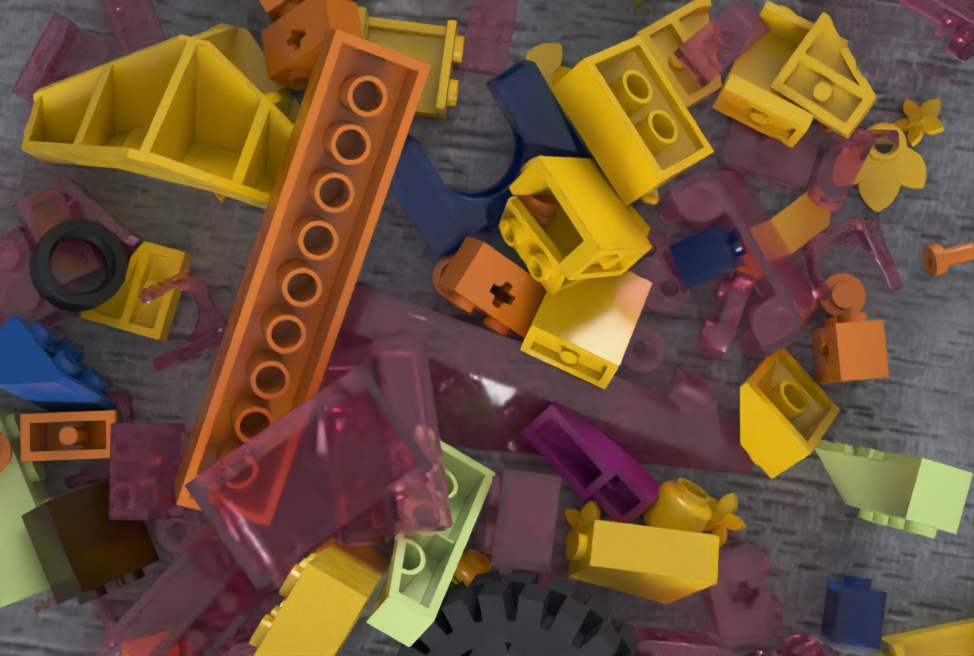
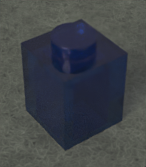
M718 224L669 246L687 289L697 287L746 265L742 257L747 254L745 242L738 229L731 230L728 224Z
M843 574V582L827 580L821 635L833 643L880 650L887 592L873 587L872 579L867 577Z

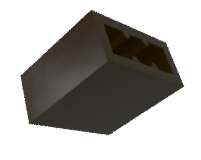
M124 474L45 502L21 516L57 605L74 597L77 598L79 606L107 594L104 584L115 580L118 588H121L145 577L142 568L160 560Z

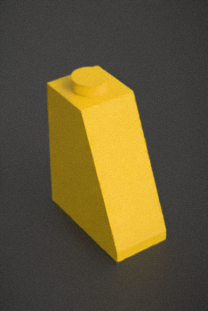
M593 520L574 531L569 538L566 548V557L570 560L568 577L659 603L669 604L717 584L720 537L705 533Z

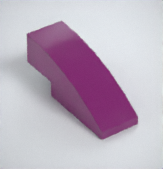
M555 401L522 431L523 435L584 502L592 496L615 522L630 524L659 498L658 487L660 485L639 463L599 429Z

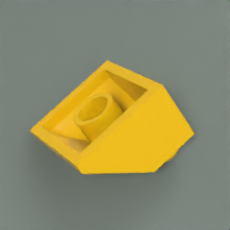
M780 342L768 352L740 386V445L749 454L751 460L760 466L771 479L810 455L840 412V408Z

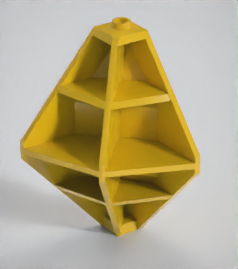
M220 23L198 35L191 37L182 34L37 89L33 94L34 104L24 130L21 150L47 163L122 169L219 193L266 210L300 105L287 86L268 79L265 54L248 29Z

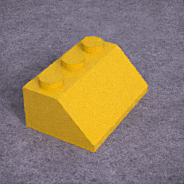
M640 35L584 58L550 88L626 207L714 153L711 145Z

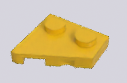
M694 0L638 31L635 35L642 37L687 109L714 95L722 87L720 67L715 60L717 50L715 32L711 33L708 10L712 7L711 0Z
M822 12L770 85L772 92L814 114L813 118L846 139L850 138L876 102L875 93L866 78L862 76L849 48L844 45L833 25L831 17L825 12Z
M144 241L130 257L125 282L117 293L93 310L82 311L80 318L167 342L193 255Z

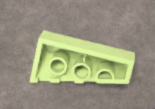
M0 407V432L9 439L12 446L11 460L8 466L0 472V608L50 588L21 516L45 502L54 500V498L49 497L43 480L46 478V473L42 462H21L20 413L15 412L13 407Z
M415 426L412 430L390 565L384 585L366 623L408 647L434 622L496 474L418 426Z
M820 440L814 448L845 505L860 509L858 518L935 539L937 530L957 534L973 473L922 457L888 451L882 452L865 447L853 450V446L837 442L834 444L825 440Z

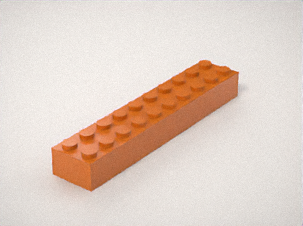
M326 28L174 481L176 505L271 527L431 65L344 31Z

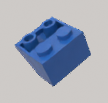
M16 314L0 327V388L52 413L108 411L116 405L105 391V388L109 385L106 379L89 365L86 367L81 360L85 353L71 339L64 336L59 340L55 333L41 321L36 320L31 324Z

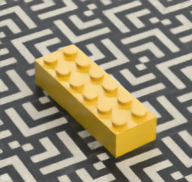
M348 532L337 540L331 537L328 543L325 542L322 547L317 548L315 553L311 552L308 558H304L299 565L296 564L287 576L278 593L285 597L280 606L276 605L270 614L267 613L249 642V644L257 648L253 656H337L387 572L391 558Z

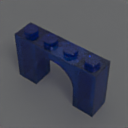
M522 59L485 83L509 123L514 138V153L511 164L503 177L492 186L476 192H462L446 186L418 141L410 134H407L389 189L427 248L436 258L441 254L449 256L456 253L466 237H469L479 229L487 231L499 224L508 198L515 196L508 187L521 175V168L532 158L541 155L589 158L538 66L533 61Z

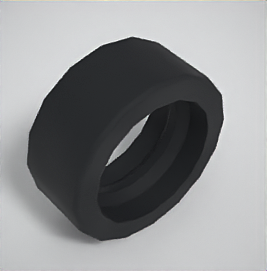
M84 218L65 220L50 228L33 248L29 263L32 284L40 296L54 307L70 312L93 310L112 298L125 282L128 268L125 248L116 234L101 223ZM79 239L90 243L98 249L105 260L106 273L104 280L97 288L89 292L78 293L68 290L57 281L52 273L50 261L53 251L59 244L67 240Z

